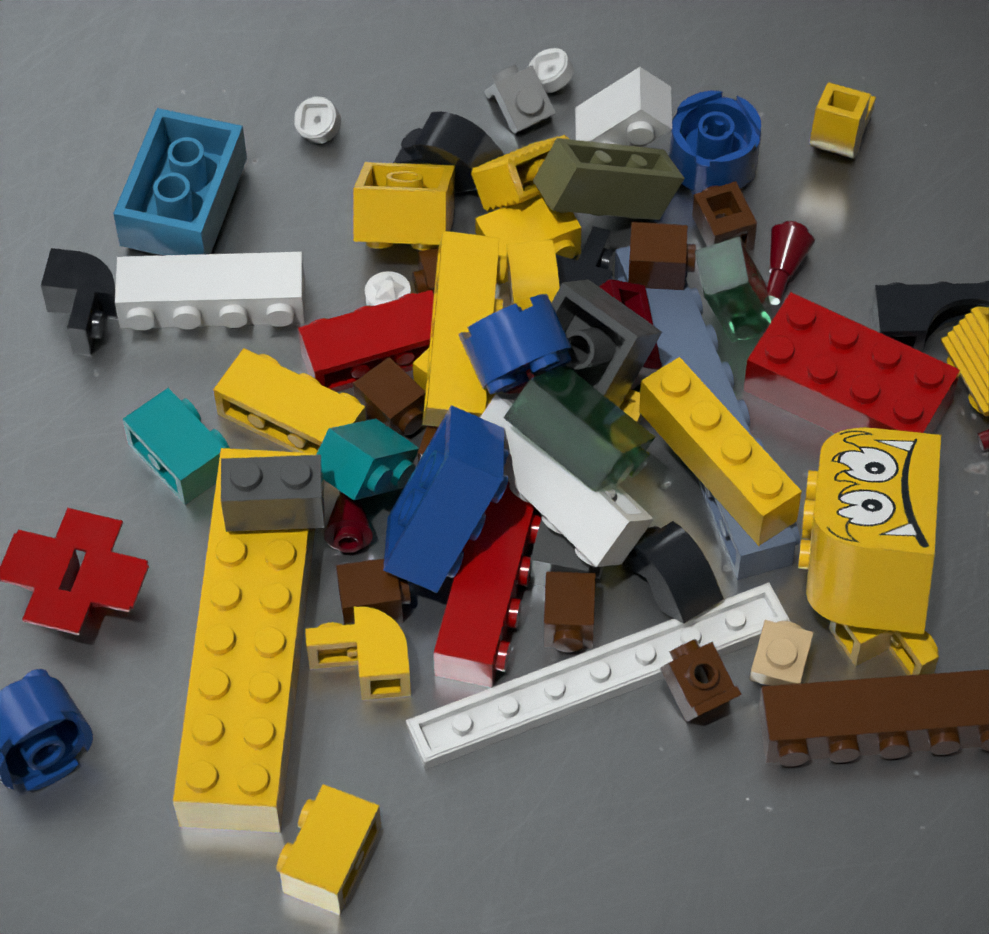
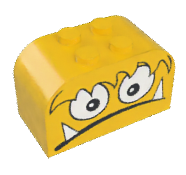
M852 428L835 433L823 443L820 451L818 471L808 470L798 569L808 570L806 584L807 600L811 607L821 616L847 626L924 634L935 556L941 435L878 428Z

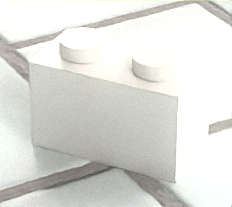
M641 67L633 70L576 107V140L644 147L672 130L671 86Z

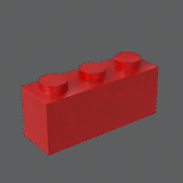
M433 291L405 294L397 300L376 306H363L351 313L330 319H317L309 325L298 327L301 355L308 374L314 377L322 386L339 392L353 388L355 381L388 357L403 371H412L413 362L430 345Z

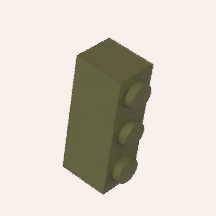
M557 138L533 182L552 211L559 213H585L594 216H619L634 220L639 218L660 220L683 182L684 177L664 149Z

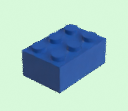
M450 406L387 517L383 571L436 593L447 576L453 578L457 574L463 560L464 551L462 550L468 539L475 541L478 538L485 523V510L490 502H499L507 486L508 476L504 475V466L508 458V450L504 448L503 427L455 406Z

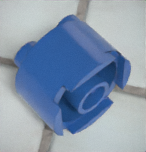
M710 90L699 92L686 98L677 108L670 132L669 157L684 177L682 184L689 188L693 195L702 192L710 186H722L735 181L739 188H742L755 178L762 123L757 110L746 99L737 96L736 100L722 97L723 91Z
M547 294L531 297L530 300L533 306L523 311L521 307H518L517 303L503 308L469 326V332H461L458 335L482 388L488 389L490 395L500 391L507 393L530 382L527 375L530 372L534 374L545 370L548 373L572 361L569 354L572 347Z
M44 669L32 670L21 680L11 683L0 690V780L7 788L15 790L13 784H24L27 791L54 784L71 773L79 765L75 759L76 755L83 746L88 752L92 745V729L64 685L58 679L51 677Z

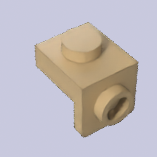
M765 620L749 680L769 686L801 683L813 632L804 630L798 624L790 621L773 622Z

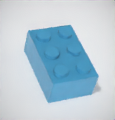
M157 108L113 213L119 245L163 256L211 254L247 161L243 126Z

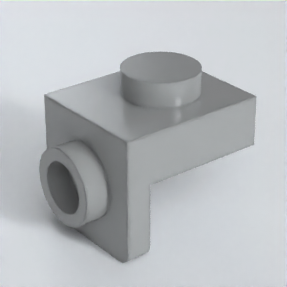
M513 65L492 76L495 83L484 91L488 99L495 96L513 134L556 113L533 65L521 71L518 70L516 65Z

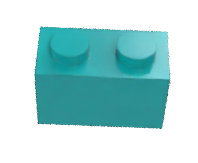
M166 388L123 418L128 445L184 505H187L216 484L221 448L230 449V447L218 430L212 429L209 431L201 422L199 412L188 399L180 400L169 388Z
M371 419L329 428L316 455H321L323 479L351 499L358 500L403 488L416 468L413 462L418 454L419 447L379 420Z

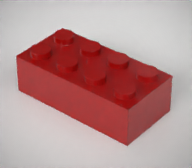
M790 292L747 359L743 391L832 433L852 428H878L934 434L954 400L960 369Z

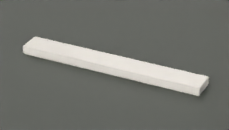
M766 583L721 600L686 623H682L675 618L410 718L406 720V729L426 770L664 679L660 668L673 661L669 651L693 639H697L700 647L713 642L721 657L759 642L765 620L773 622L790 620L771 584Z

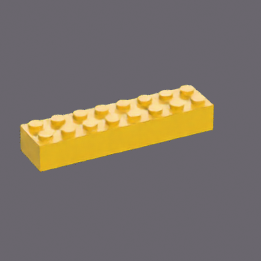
M221 448L173 796V804L179 827L281 833L315 528L226 532L221 506V459L316 455L317 453Z

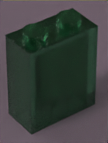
M566 365L531 378L504 416L505 420L594 492L610 484L618 486L628 475L632 478L638 475L651 458V454L646 450L656 438Z

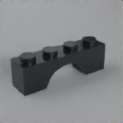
M945 281L934 284L894 282L887 285H875L870 311L872 329L924 352L927 343L934 335L946 328L958 325L959 321L964 319L966 314L971 313L972 308L989 307V281L959 284Z

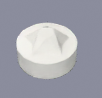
M558 48L541 51L531 60L528 66L533 65L546 93L563 88L570 81L574 72L573 64L567 54Z
M316 96L306 99L299 105L294 116V124L297 131L307 141L321 144L331 140L337 134L341 125V115L339 110L328 99Z
M392 271L375 274L368 280L365 286L366 305L376 306L397 300L401 296L411 293L409 281L403 275Z

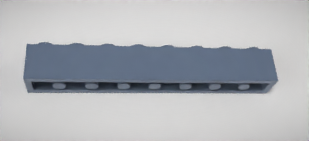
M630 246L615 250L614 277L618 281L628 282ZM685 272L684 290L645 288L653 326L662 331L657 341L662 367L680 357L752 436L749 430L750 415L747 405L743 399H736L733 392L734 377L728 362L721 363L717 354L719 346L716 332L711 324L705 325L701 316L703 314L702 300L696 288L690 289L686 280L688 272ZM755 438L759 445L764 449L763 443L760 440V438ZM696 477L737 580L793 564L795 546L800 544V534L796 522L758 546Z

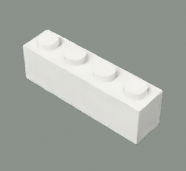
M302 252L117 257L115 306L120 329L132 328L143 331L150 328L163 327L193 329L198 326L238 328L244 325L270 324L282 327L289 324H303L305 320V276Z
M523 393L496 394L480 418L504 428V448L508 450L504 475L508 476L510 490L520 499L530 502L542 514V521L547 527L559 534H563L575 546L574 551L576 555L585 563L595 567L622 564L654 519Z

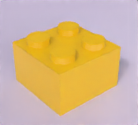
M365 162L353 188V242H365V245L371 248H388L393 243L411 244V247L417 250L438 248L443 231L450 232L454 220L455 165Z

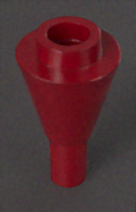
M785 221L783 224H777L771 228L770 277L763 295V300L770 304H780L787 281L793 276L815 243V239L809 233L808 228L799 222Z
M339 491V496L336 499L324 533V539L332 548L341 552L351 553L366 547L371 542L373 534L361 499L353 500Z

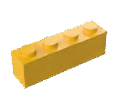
M443 231L437 256L422 425L439 427L451 405L481 417L496 393L490 395L488 389L482 388L458 335L461 332H469V326L503 309V299L495 298L496 284L504 283L506 271V256L498 255L500 241L498 237Z
M680 357L641 380L640 414L758 546L797 522L802 491Z

